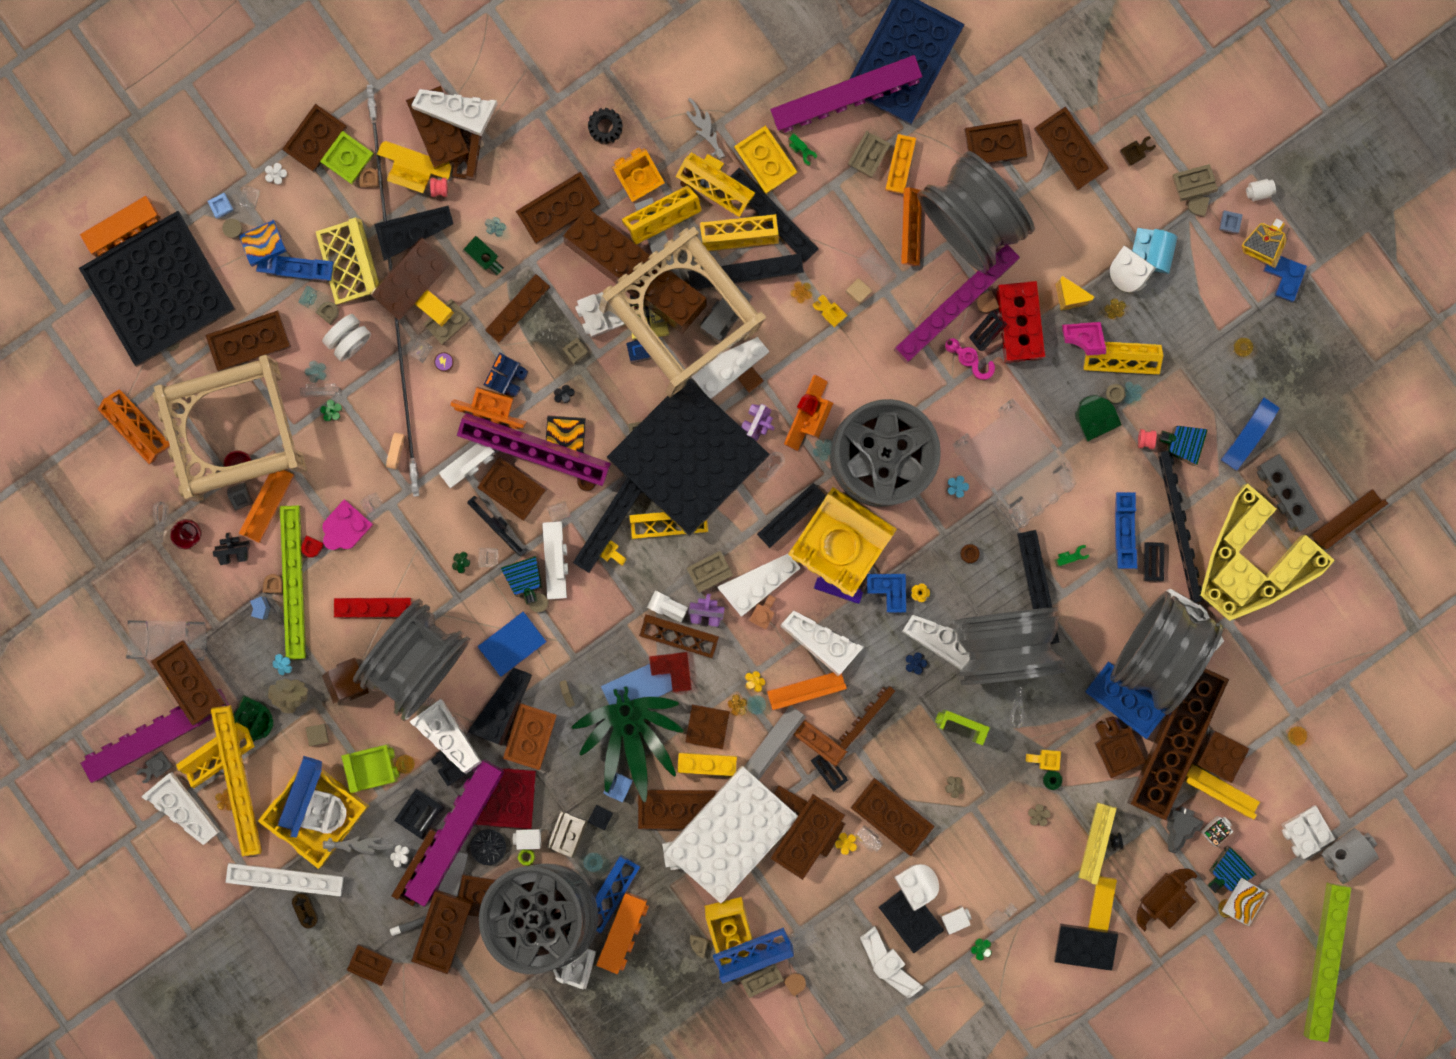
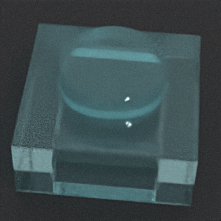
M307 285L298 302L308 308L316 301L317 291Z

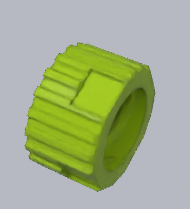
M522 849L518 853L519 862L525 866L531 865L535 860V852L531 849ZM523 853H529L531 859L524 861L522 858Z

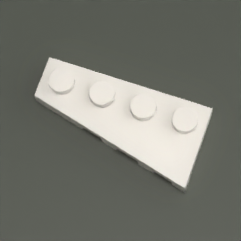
M419 89L411 106L417 111L482 136L498 103L497 100L486 101L476 97L466 98L462 97V95L454 94L453 96L442 92Z
M756 337L722 353L693 375L692 378L702 391L712 399L765 357L769 350Z
M786 554L717 588L742 617L797 572L800 566L791 556Z
M794 610L780 625L837 676L843 672L863 648V646L856 645L844 636L831 632L832 630L816 624L815 621Z
M912 615L902 630L904 634L960 670L969 661V652H966L957 641L956 633H954L952 628L944 627L935 622Z
M438 700L410 721L413 726L421 731L426 738L464 773L467 774L482 763L443 700Z
M173 772L166 775L141 796L146 801L148 800L155 805L154 807L160 812L162 811L168 815L169 819L174 823L182 826L187 833L203 845L220 832Z

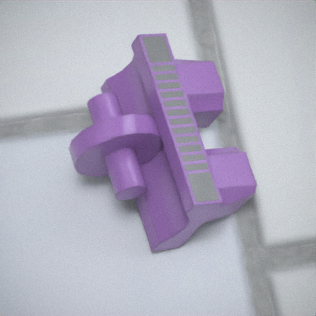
M752 404L749 414L755 418L752 423L745 420L741 428L747 432L748 436L758 441L760 434L766 435L768 429L772 431L775 429L774 426L770 425L773 420L769 416L772 410L763 404L760 406Z
M707 594L706 599L699 598L698 603L690 602L688 614H690L691 623L701 624L702 616H708V625L718 627L721 618L723 619L724 607L717 606V601L710 600L711 594Z

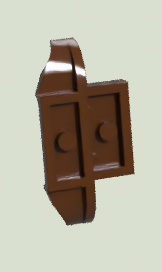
M1187 868L1174 870L1169 874L1165 873L1140 899L1141 903L1136 915L1138 926L1145 932L1151 918L1154 920L1158 918L1168 929H1171L1196 903L1185 891L1187 888L1185 883L1191 878L1196 879L1198 875L1193 870Z

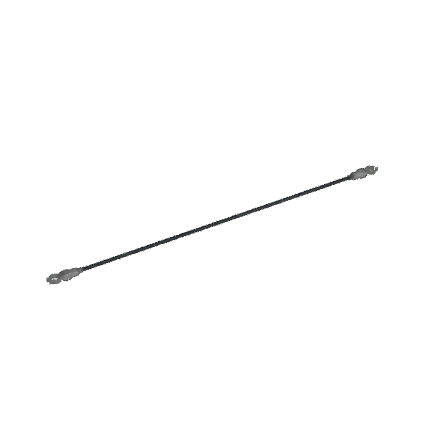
M367 85V106L371 124L373 125L383 221H387L380 155H377L379 150L376 126L378 118L377 103L374 100L373 86ZM391 258L388 259L389 272L393 269ZM394 317L410 452L409 477L410 481H412L413 496H419V472L413 453L399 320Z

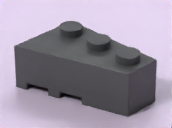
M737 286L750 303L753 296ZM724 298L713 305L711 314L708 317L706 316L700 324L701 333L717 344L723 341L739 318Z

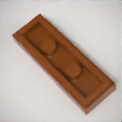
M805 719L793 734L835 767L839 765L848 753Z

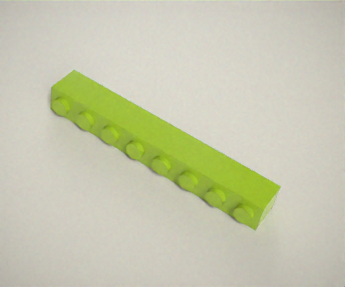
M1328 882L1325 889L1303 1035L1308 1039L1328 1042L1351 894V887Z

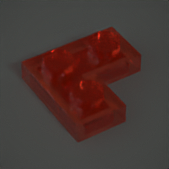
M687 652L649 656L651 676L670 673L672 692L692 690Z

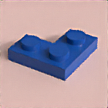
M1280 256L1276 268L1266 264L1263 272L1281 278L1274 296L1294 302L1307 266Z
M867 574V594L886 593V613L906 612V574Z

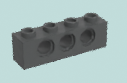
M1280 454L1275 455L1256 467L1258 469V477L1267 484L1269 495L1272 498L1275 497L1278 502L1277 508L1281 514L1286 515L1288 519L1287 524L1292 531L1300 532L1320 520ZM1274 473L1279 474V483L1273 481L1272 475ZM1284 489L1290 492L1288 500L1282 496ZM1295 505L1300 508V514L1298 516L1294 515L1292 512V509Z

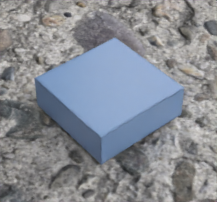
M225 193L207 201L216 219L234 211Z

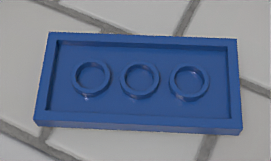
M1108 661L1084 692L1143 738L1147 739L1165 714L1161 710L1154 708L1152 694L1148 691L1129 690L1126 687H1120L1117 684L1118 681L1116 683L1112 682L1110 676L1114 665Z

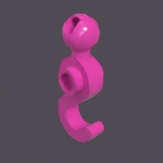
M950 338L946 341V350L950 353H957L961 365L965 367L972 366L971 371L975 378L986 380L993 375L995 371L993 361L988 363V372L982 374L978 371V355L973 348L960 347L959 341L955 338Z

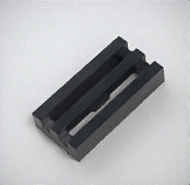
M992 310L969 336L979 351H984L1007 325L1005 321H1002L1003 318L998 316L996 310ZM993 319H995V321L983 332V330L990 324V322ZM983 332L982 336L977 340L976 338Z
M1144 542L1143 581H1164V543ZM1149 546H1151V577H1148ZM1156 546L1159 547V577H1156Z
M819 754L810 760L833 792L848 781V778L837 766L835 769L843 778L842 781H839ZM818 759L821 761V763L824 765V767L827 769V771L830 773L832 778L837 783L835 786L831 783V781L825 775L823 770L817 764L816 761Z

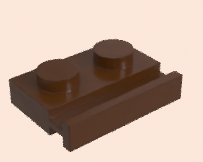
M358 944L346 971L382 986L394 959Z

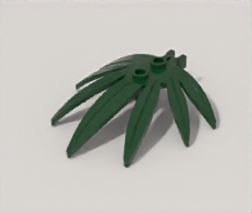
M625 686L624 702H622L617 688L613 689L614 695L617 697L616 704L606 705L591 711L579 719L572 726V729L585 728L605 719L592 731L579 753L582 756L597 745L609 728L613 726L614 729L609 740L605 759V792L609 791L616 774L621 749V736H623L626 758L633 781L643 802H646L648 789L647 764L639 732L642 733L647 745L658 761L675 777L676 772L668 752L654 731L643 720L647 719L664 729L683 733L684 730L670 718L648 710V708H672L678 706L679 702L664 697H641L630 700L627 695L628 686Z

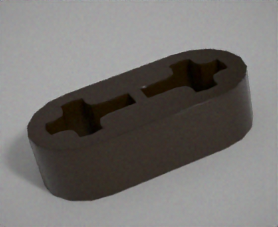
M306 893L295 895L292 899V906L300 924L307 929L313 928L318 923L319 918L310 897ZM298 897H300L301 899L305 898V910L303 909L302 905H297V901L299 900ZM306 911L309 917H314V920H312L311 925L309 922L306 923L304 921L307 918L305 914Z

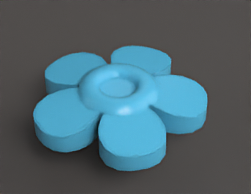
M957 476L956 480L950 478L948 485L952 487H949L947 491L950 495L956 492V496L960 498L964 496L963 491L969 489V484L963 483V476Z
M277 654L273 661V667L278 668V673L284 675L292 671V667L288 665L291 663L288 657L283 658L281 654Z

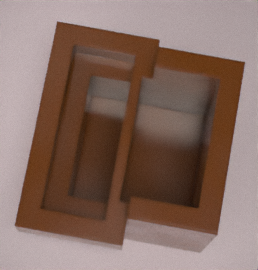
M355 657L337 664V668L327 671L322 675L333 704L348 697L351 701L369 693L368 688L362 689L360 687L361 682L358 684L353 682V678L359 669Z

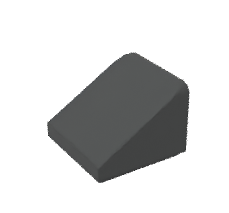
M245 482L227 489V495L235 511L253 504Z

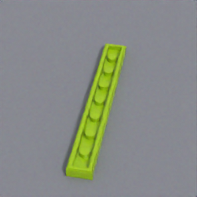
M300 505L280 506L285 653L289 659H305Z

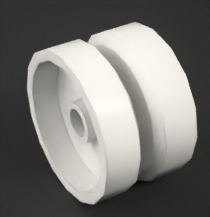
M349 314L341 319L328 331L322 340L328 349H335L334 355L341 362L346 361L357 353L372 335L365 326L359 327L360 321L354 314Z

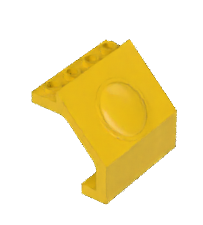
M832 487L788 555L794 561L806 566L812 573H817L823 577L827 583L838 587L844 594L853 597L897 529Z

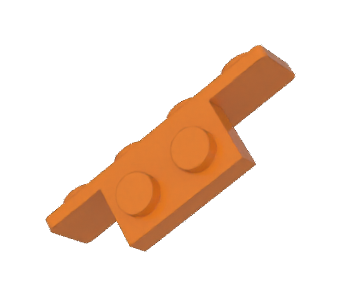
M813 375L805 393L814 395L818 399V406L813 417L798 410L786 437L784 445L793 450H799L805 434L819 438L834 404L829 400L821 398L828 383L823 378Z
M476 387L472 404L456 399L452 400L450 404L456 411L472 412L474 416L491 418V421L497 424L504 422L509 424V427L517 430L524 428L527 423L524 420L509 416L513 397Z

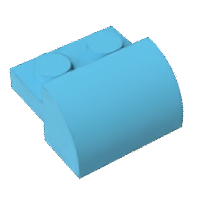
M1137 228L1132 251L1156 267L1154 272L1169 274L1178 237L1173 233L1159 229Z

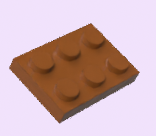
M520 703L503 759L540 770L557 714Z

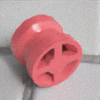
M431 178V197H436L437 195L448 196L447 178H442L441 180Z
M1140 429L1138 448L1148 447L1154 450L1157 436L1156 431L1146 432L1144 429Z

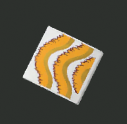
M1241 878L1222 912L1250 926L1269 893Z

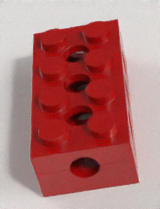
M1037 281L998 285L996 291L999 316L1003 318L1002 321L1007 323L1001 331L1004 363L1042 360L1045 358ZM1014 300H1021L1023 307L1015 306ZM1016 319H1023L1025 326H1019L1016 323ZM1024 337L1027 340V345H1021L1018 338Z

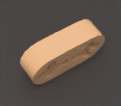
M394 433L386 468L397 469L404 443V434Z

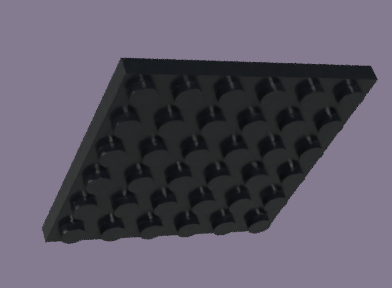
M179 211L174 212L79 267L80 272L135 367L140 366L171 346L178 344L236 310Z
M688 379L684 388L671 398L667 396L607 456V459L690 537L770 454L752 437L748 436L747 432L695 383Z

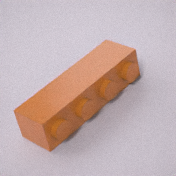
M144 196L84 231L80 236L90 253L97 257L107 252L110 248L123 243L127 238L142 232L141 230L154 225L161 217L150 198Z
M625 892L596 966L618 974L619 970H624L627 963L624 957L626 952L631 953L635 943L631 941L634 934L638 935L642 925L638 923L640 917H645L649 908L646 905V899Z

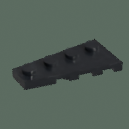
M449 205L375 223L374 226L383 260L386 261L415 245L420 238L426 239L453 225Z
M513 667L467 732L502 746L532 675Z

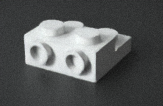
M602 292L578 300V306H575L579 317L583 316L586 322L582 324L586 335L590 334L592 338L625 325L611 311H607L605 314L601 312L599 306L601 296L603 295Z
M1315 805L1281 824L1283 827L1281 831L1287 840L1290 839L1293 844L1291 847L1296 857L1300 856L1302 859L1321 850V847L1335 840Z

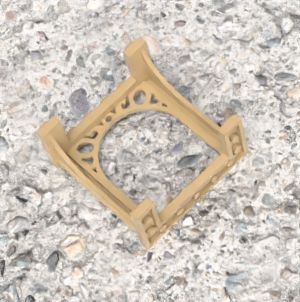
M692 227L690 230L688 228L684 229L679 233L680 237L675 241L673 239L669 240L663 246L664 249L662 251L653 252L648 257L649 260L646 263L640 262L633 268L634 272L630 275L624 274L618 279L619 283L614 287L612 285L608 286L602 292L603 295L601 296L599 306L603 314L611 311L624 322L667 376L670 382L666 389V394L670 398L686 386L689 378L740 339L745 341L756 333L766 319L762 311L757 313L698 239L697 235L699 232L695 227ZM686 252L687 261L684 264L679 263L677 257L679 258ZM673 255L674 263L672 265H668L666 261L668 260L669 262L671 260V256ZM692 256L695 258L694 262L697 263V265L695 266L690 264L692 261ZM673 269H689L706 277L744 323L743 326L685 370L650 328L643 311L644 295L650 283L660 274ZM656 270L657 274H653L652 271ZM640 281H643L644 286H642L641 288L636 286L637 284H640ZM628 290H636L639 292L640 297L638 299H629L626 296V292ZM629 304H638V310L635 311L634 306L631 307Z
M263 355L259 356L260 360L209 375L170 386H154L153 398L155 403L159 404L160 411H158V416L165 426L163 434L165 440L169 441L170 444L168 453L170 458L174 459L175 467H173L176 478H179L181 485L178 486L181 497L184 496V499L200 502L204 500L203 494L211 490L289 468L299 473L307 471L303 453L295 449L277 381L282 380L278 363L273 358ZM265 377L285 451L229 467L214 466L200 459L192 450L186 433L187 419L193 406L202 397L211 392ZM185 397V399L187 400L189 397H191V402L187 403L182 398ZM178 403L185 407L183 414H177L173 411L179 409ZM174 417L181 418V425H176V423L178 424V422L176 419H174ZM181 438H185L184 443H181ZM190 454L192 460L187 464L188 458L186 455ZM199 463L201 465L200 472L196 476H192L190 474L192 465ZM206 468H209L212 473H206L207 476H204Z

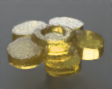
M796 282L794 284L795 289L791 290V297H797L798 303H804L805 298L811 299L812 292L808 291L811 285L806 282L802 287L801 282Z
M1114 298L1110 301L1111 305L1108 304L1104 307L1110 319H1114L1116 315L1122 317L1124 315L1123 309L1126 307L1124 301L1119 302L1118 299Z
M738 694L733 695L732 700L728 701V707L733 708L731 710L732 714L738 716L739 714L745 715L747 713L745 708L747 705L746 699L740 700Z
M224 789L223 794L217 793L215 799L221 801L217 804V808L223 810L226 805V809L231 811L228 789Z

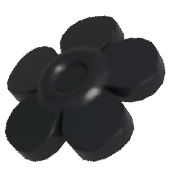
M564 385L562 390L557 388L554 391V400L556 403L561 401L568 403L571 400L570 397L575 395V391L570 389L569 385Z

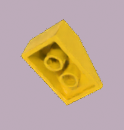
M742 897L704 906L706 922L716 953L753 940ZM745 950L738 952V956L746 957L749 954ZM727 957L720 959L722 965L730 963L732 960Z

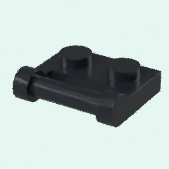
M416 788L394 821L424 840L426 837L425 833L445 807ZM428 805L432 806L433 809L419 829L416 828L415 824Z

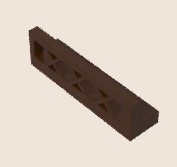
M459 128L462 137L465 139V144L468 143L470 146L469 155L462 158V160L454 161L452 177L475 180L482 136L472 133V136L467 139L463 134L464 129ZM465 162L467 164L466 174L457 173L458 166Z
M1372 489L1310 536L1321 549L1327 550L1389 503L1386 499L1381 500Z
M645 614L639 635L643 638L712 659L719 636ZM647 623L655 625L658 633L653 636L644 634ZM658 626L663 627V628H666V629L660 631V629H659ZM670 629L674 631L677 638L667 641L662 633ZM677 632L683 633V635L679 637ZM660 634L662 639L657 638L655 636ZM690 635L694 639L695 644L686 647L680 638ZM695 637L703 640L697 642ZM679 640L680 644H676L673 642ZM705 640L713 642L710 654L703 652L699 644ZM697 645L699 650L693 649L692 647Z
M430 829L391 897L396 900L401 899L412 907L414 906L415 901L408 899L402 894L409 880L414 879L415 869L418 864L424 862V854L430 845L433 846L434 836L438 830Z

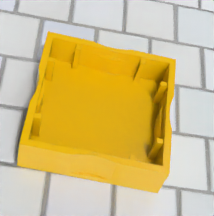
M322 769L315 790L331 793L338 797L346 808V819L343 825L332 831V833H322L300 827L297 837H291V829L278 826V822L298 772L297 770L289 780L285 790L271 803L258 822L278 838L288 842L297 853L319 869L323 867L337 849L334 848L331 852L328 849H323V841H328L329 838H332L334 842H342L370 806L354 793H350L348 788Z

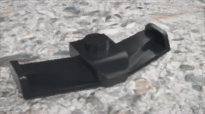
M475 495L467 501L468 505L520 557H523L529 551L527 548L523 550L507 534L509 531L506 527L508 523L501 516L499 518L496 516L491 518L478 505Z

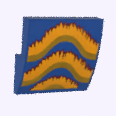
M274 220L239 235L247 259L252 267L287 252Z

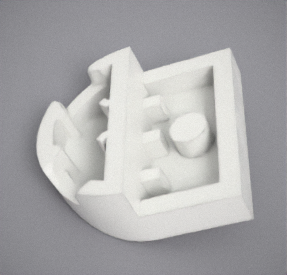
M1123 246L1111 264L1110 276L1120 290L1130 293L1142 290L1147 285L1146 282L1156 267L1128 247Z
M314 790L301 827L322 833H332V831L343 825L346 819V808L335 795Z
M912 865L894 877L913 911L932 901L938 894V878L935 872L926 865Z
M587 949L582 956L572 963L553 969L556 976L555 979L562 984L566 983L580 989H586L596 951Z

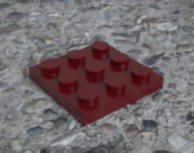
M501 768L505 772L475 825L532 829L536 770Z

